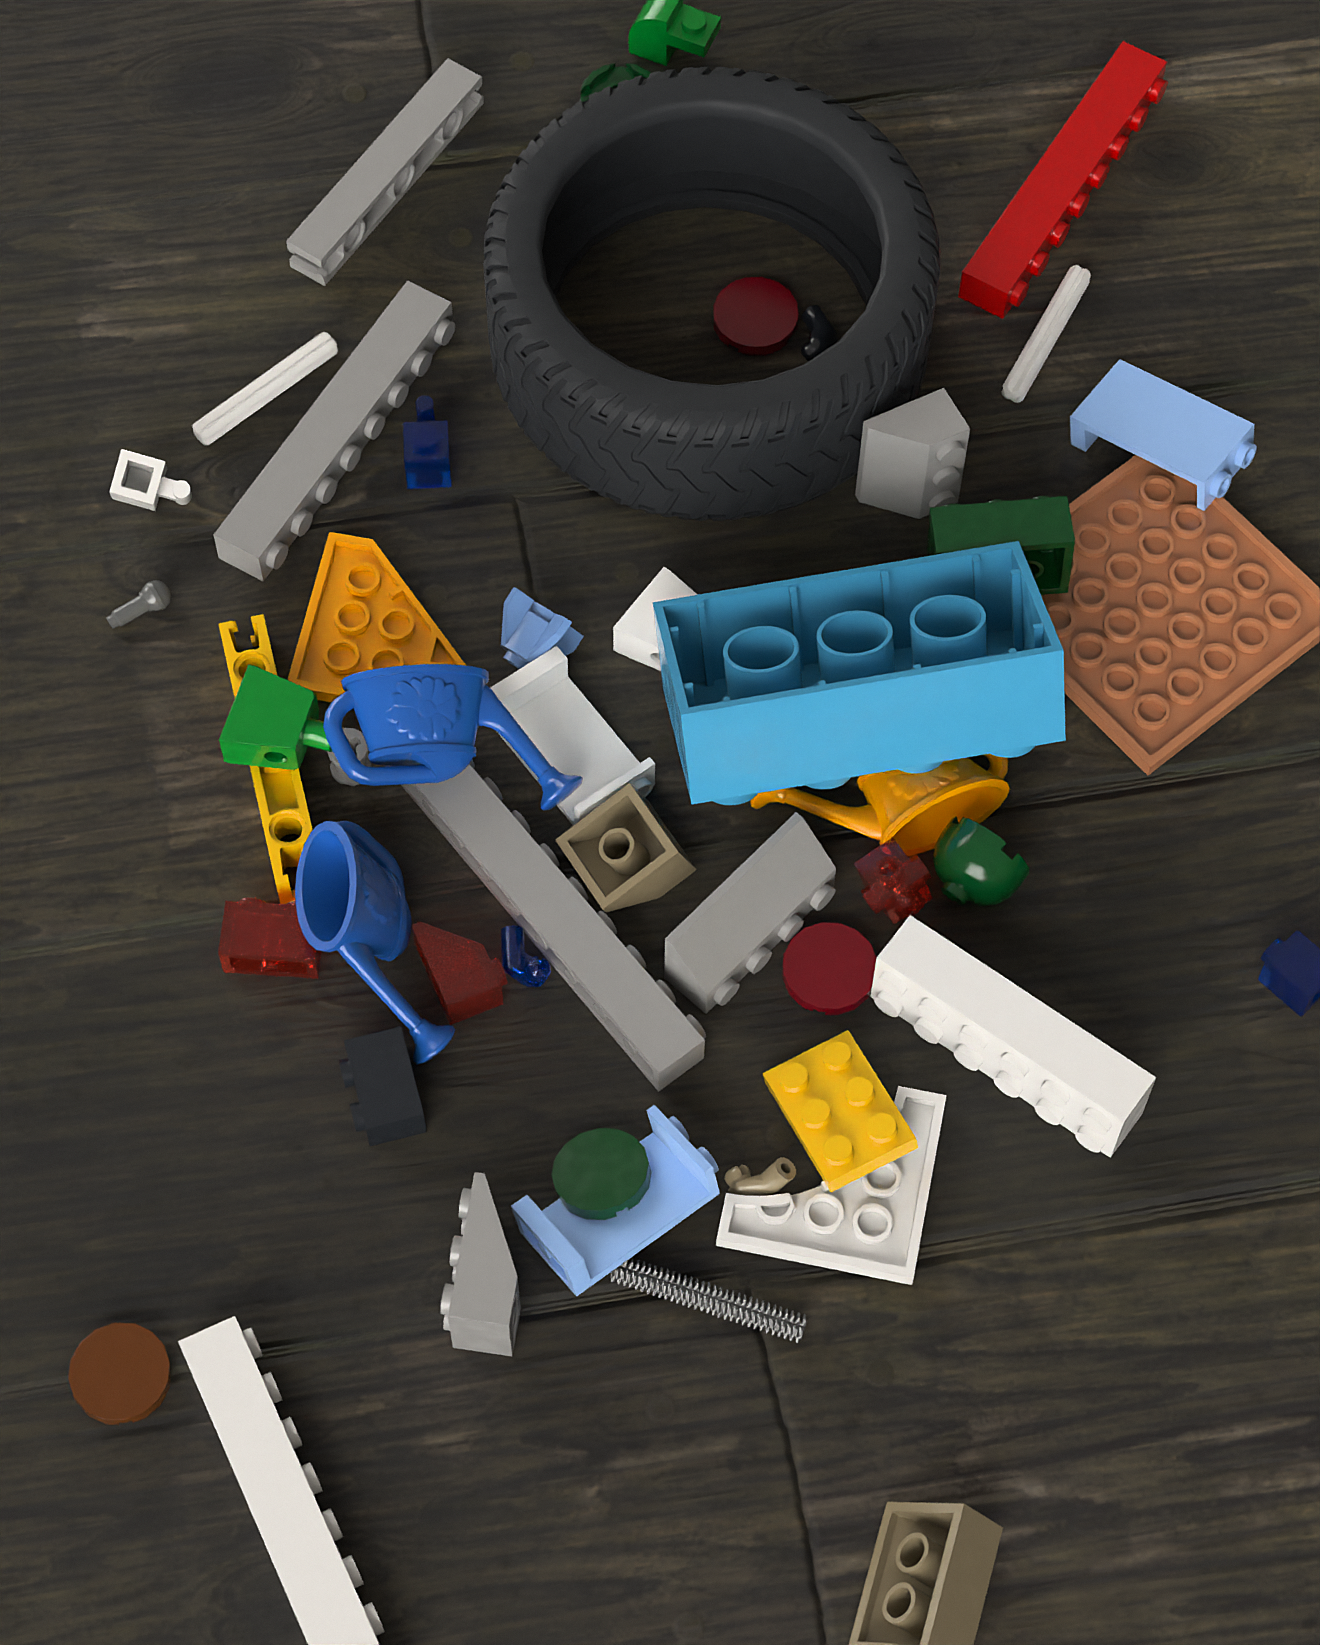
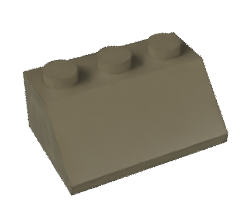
M887 1502L849 1645H974L1003 1527L966 1504Z

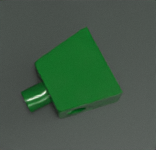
M248 664L219 738L224 762L295 770L301 766L308 746L332 752L323 729L324 721L318 720L320 712L316 694L298 684Z

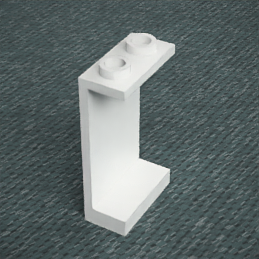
M555 646L491 687L498 699L552 767L554 766L565 775H578L583 778L579 788L557 805L573 826L629 783L644 797L651 792L655 785V763L650 757L640 763L568 677V658L558 646ZM502 737V739L506 742V744L510 747V749L515 753V755L519 758V760L523 763V765L528 769V771L538 782V777L535 775V773L529 768V766L513 749V747L508 743V741Z

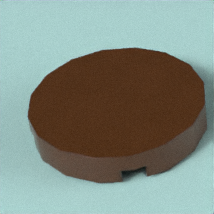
M112 1323L95 1329L79 1343L70 1360L68 1380L76 1402L89 1417L105 1424L119 1425V1423L142 1420L162 1404L170 1389L171 1364L164 1344L152 1331L135 1323Z

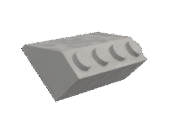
M795 812L665 938L664 978L705 1014L717 1003L723 1006L730 1001L739 989L740 984L738 982L749 971L753 974L759 972L769 961L772 955L771 950L781 940L784 942L790 941L803 926V918L813 908L817 911L824 908L835 894L836 867L802 816Z

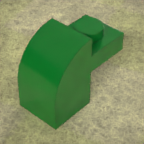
M647 0L629 31V53L664 66L668 64L676 48L704 58L721 29V17L685 5L683 0Z

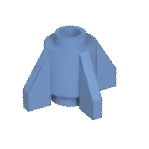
M513 587L504 601L500 646L507 651L503 658L518 669H521L555 646H558L566 656L575 651L584 636L570 627L572 623L570 620L534 602L533 599L518 588Z

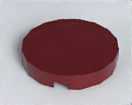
M745 277L731 282L719 292L713 305L714 330L720 341L728 347L730 344L738 348L739 353L767 355L781 350L788 343V339L793 333L795 334L798 327V304L791 291L779 282L764 277Z
M821 922L804 928L791 939L783 956L782 979L789 995L801 1007L812 1012L813 1009L825 1012V1015H840L855 1010L869 998L877 957L871 943L858 930L841 923Z

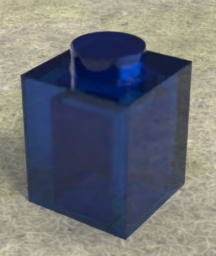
M1299 930L1295 931L1285 942L1281 938H1277L1261 956V960L1265 963L1258 980L1302 1017L1320 999V949Z

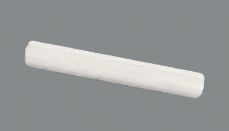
M1078 265L1069 268L1003 384L1002 395L1005 399H1011L1014 403H1019L1025 398L1090 283L1091 273L1088 269H1082Z
M327 332L320 333L196 421L192 428L197 439L203 445H210L336 355L338 349L335 340Z

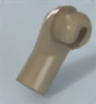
M783 1157L778 1158L764 1172L755 1176H751L750 1169L747 1166H735L725 1174V1182L730 1187L728 1193L745 1196L775 1195L795 1177L796 1168L789 1159Z

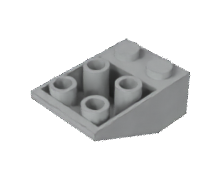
M474 1172L472 1188H463L460 1198L459 1218H462L461 1235L463 1236L454 1235L452 1242L450 1266H454L452 1282L454 1284L446 1283L441 1301V1314H444L443 1329L450 1331L453 1348L513 1356L521 1310L518 1276L485 1173Z

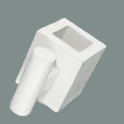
M121 449L109 491L112 499L155 511L159 496L174 500L180 505L188 504L192 498L190 486L186 481L165 478L167 472L165 461Z

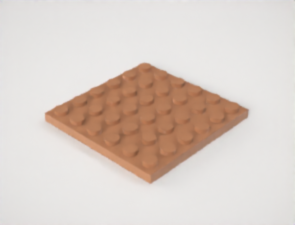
M1135 455L1069 504L1075 537L1068 593L1041 595L1064 650V691L1147 775H1150L1320 642V588L1223 497H1216L1207 509L1203 511L1197 508L1196 484Z

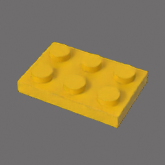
M849 1030L762 1073L765 1084L830 1192L918 1148L915 1135Z

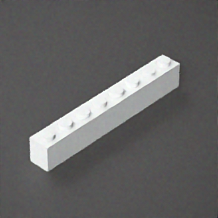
M233 1316L178 1341L308 1645H379L376 1636L385 1632L372 1602L362 1606L355 1588L363 1585L362 1578L351 1555L341 1559L334 1541L342 1538V1533L331 1508L321 1512L314 1495L322 1491L321 1485L311 1463L309 1462L301 1466L294 1449L302 1446L301 1440L291 1417L280 1420L274 1404L281 1401L282 1397L271 1372L261 1376L254 1359L263 1356L252 1329L248 1328L241 1331L236 1317Z

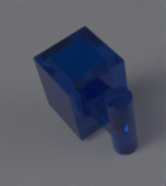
M420 396L416 400L417 422L403 423L407 489L452 487L448 421H435L432 398Z

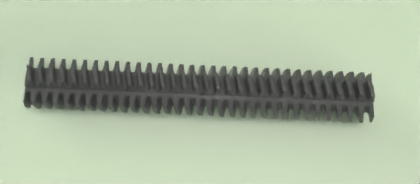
M631 1258L630 1262L625 1261L611 1271V1282L617 1280V1284H621L623 1281V1286L629 1283V1288L635 1285V1290L641 1287V1292L647 1289V1294L653 1291V1296L659 1293V1298L665 1295V1300L671 1297V1302L676 1299L677 1304L682 1301L683 1306L688 1303L689 1308L694 1305L695 1310L700 1307L701 1312L706 1309L707 1314L712 1311L713 1316L718 1313L719 1318L724 1315L725 1320L730 1317V1321L736 1319V1323L742 1321L741 1325L748 1323L747 1327L754 1325L753 1329H757L759 1326V1331H763L765 1328V1333H769L771 1330V1335L777 1332V1337L783 1334V1339H786L788 1336L790 1337L789 1341L796 1338L795 1343H798L803 1337L808 1320L806 1321V1314L800 1319V1312L794 1317V1310L788 1315V1308L782 1313V1306L776 1311L775 1304L770 1309L769 1302L764 1307L763 1300L758 1305L757 1298L752 1303L751 1296L746 1301V1295L744 1294L743 1298L740 1299L739 1292L735 1298L733 1290L729 1296L727 1288L723 1294L721 1286L717 1292L716 1285L711 1290V1283H708L705 1288V1281H702L699 1286V1279H696L693 1284V1277H690L687 1282V1275L681 1280V1273L675 1278V1271L669 1276V1269L663 1274V1267L657 1272V1265L651 1270V1263L645 1268V1261L639 1266L638 1259L636 1264H633L634 1258Z

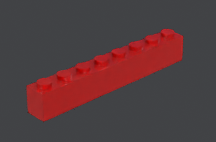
M1124 41L1120 44L963 269L959 298L1004 319L1012 305L1016 307L1021 305L1028 292V282L1032 276L1039 277L1043 273L1049 261V251L1053 246L1059 248L1068 234L1069 222L1073 216L1076 218L1081 217L1088 205L1089 193L1093 187L1100 189L1106 180L1110 166H1108L1113 159L1120 160L1128 146V136L1132 130L1139 132L1149 112L1147 108L1152 102L1158 104L1163 97L1168 85V81L1163 79L1167 61Z

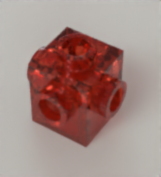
M893 837L854 863L865 886L860 891L863 898L875 914L883 910L893 924H896L905 917L915 915L923 908L925 903L933 899L925 882L931 878L926 866L916 854L909 858Z

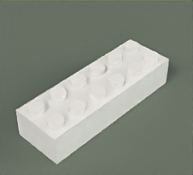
M911 915L876 959L870 997L874 999L875 1004L880 1010L892 1017L900 1016L912 1024L917 1034L924 1040L932 1044L940 1043L952 1051L957 1061L973 1071L979 1069L994 1079L995 1085L1003 1093L1013 1098L1019 1096L1034 1106L1036 1113L1048 1123L1053 1125L1061 1124L1073 1132L1078 1142L1088 1150L1096 1153L1101 1151L1111 1158L1142 1115L1156 1080L1155 1076Z

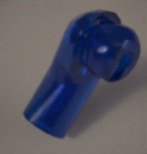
M512 925L501 929L503 970L526 987H539L543 985L550 976L551 967L545 958L539 961L537 956L532 957L525 953L524 928Z

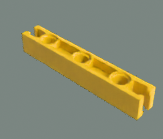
M264 614L251 616L254 635L250 636L252 645L259 646V648L246 650L241 653L236 652L237 645L234 632L238 631L236 621L218 623L234 697L237 695L248 664L277 675ZM250 766L280 904L295 902V890H291L288 874L285 875L284 870L287 867L298 866L303 846L313 830L299 768L290 770ZM288 834L300 835L299 838L292 842L280 841L281 838Z

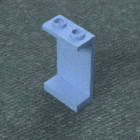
M1121 359L1118 360L1070 416L1071 445L1086 452L1094 441L1101 437L1197 485V508L1203 511L1207 509L1216 497L1221 498L1224 496L1231 484L1232 477L1240 468L1245 469L1249 466L1257 449V446L1254 444L1253 423Z
M655 1105L647 1110L653 1133L640 1141L645 1148L652 1172L649 1189L639 1204L628 1211V1207H626L622 1211L616 1212L617 1216L610 1219L593 1220L584 1219L569 1212L562 1204L560 1198L542 1211L528 1195L511 1205L521 1234L576 1296L720 1194L715 1173L719 1169L712 1155L702 1146L696 1149L689 1142V1135L680 1121L674 1116L667 1119Z

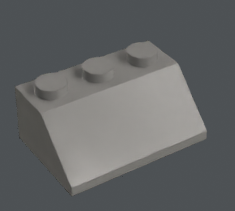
M944 388L863 422L855 492L859 502L917 519L929 515L930 507H941L950 503H958L970 428Z

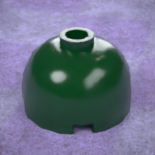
M956 816L953 817L935 844L933 863L937 876L944 883L941 891L946 897L960 906H964L967 901L978 906H990L1008 899L1029 875V867L1018 853L1012 860L1006 855L1002 849L1006 842L983 825L965 817L960 822H958Z

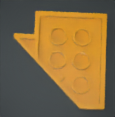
M329 532L288 681L313 691L317 696V700L332 702L346 692L343 689L341 680L358 672L419 664L466 666L373 539Z

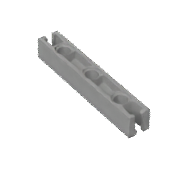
M447 58L287 239V249L294 254L289 259L290 267L325 286L484 104L483 96L475 92V90L482 86V76Z

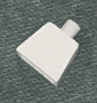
M663 567L613 627L614 650L619 654L661 671L652 602L697 594L669 569Z

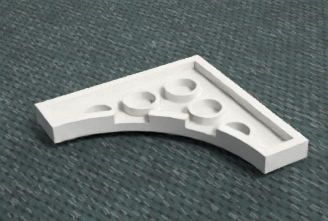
M898 1086L894 1104L915 1135L918 1148L833 1192H830L825 1182L822 1181L821 1186L794 1195L785 1193L767 1196H745L726 1193L716 1246L912 1285L946 1095Z

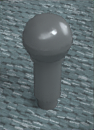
M148 581L137 597L112 611L111 615L106 617L111 628L123 626L147 611L165 609L172 598L170 589L162 581Z

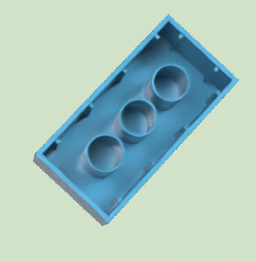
M1019 541L652 602L663 691L691 805L709 801L722 805H738L750 801L758 793L803 785L814 789H832L843 785L851 777L896 769L906 773H925L936 769L943 761L984 754L1012 758L1030 752L1037 745L1066 741L1064 650Z

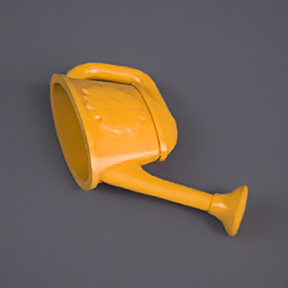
M984 754L990 763L987 771L966 757L943 761L939 767L925 773H906L896 769L861 775L857 779V784L860 790L864 792L868 804L860 807H848L793 787L758 793L750 800L751 807L759 809L772 802L787 803L872 839L880 840L879 844L883 853L889 857L912 856L934 849L939 836L953 817L956 816L958 822L965 817L980 824L1001 806L1010 790L1009 784L1004 780L1008 772V758Z

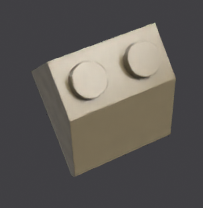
M631 783L627 784L555 839L602 910L606 913L658 899L697 870L650 802Z

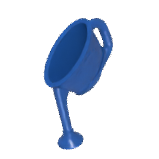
M419 664L358 672L341 680L343 689L346 692L334 699L325 712L323 729L329 746L347 776L362 785L383 786L439 783L455 777L476 756L475 742L478 726L490 727L497 731L535 773L543 791L541 799V809L543 811L550 810L560 804L579 788L583 781L581 776L565 775L549 764L492 689L486 685L489 682V672L482 668L452 664ZM354 709L370 752L368 754L370 763L385 767H368L358 760L342 728L343 718L350 710Z
M343 820L339 822L325 821L318 824L311 831L303 846L296 873V910L302 933L308 943L316 950L324 952L336 950L341 954L345 961L409 1029L415 1044L413 1061L416 1064L425 1063L447 1046L454 1036L455 1028L448 1024L435 1025L425 1018L422 1019L384 975L374 958L376 956L381 960L392 961L405 951L410 942L412 917L406 901L401 869L390 852L356 823Z

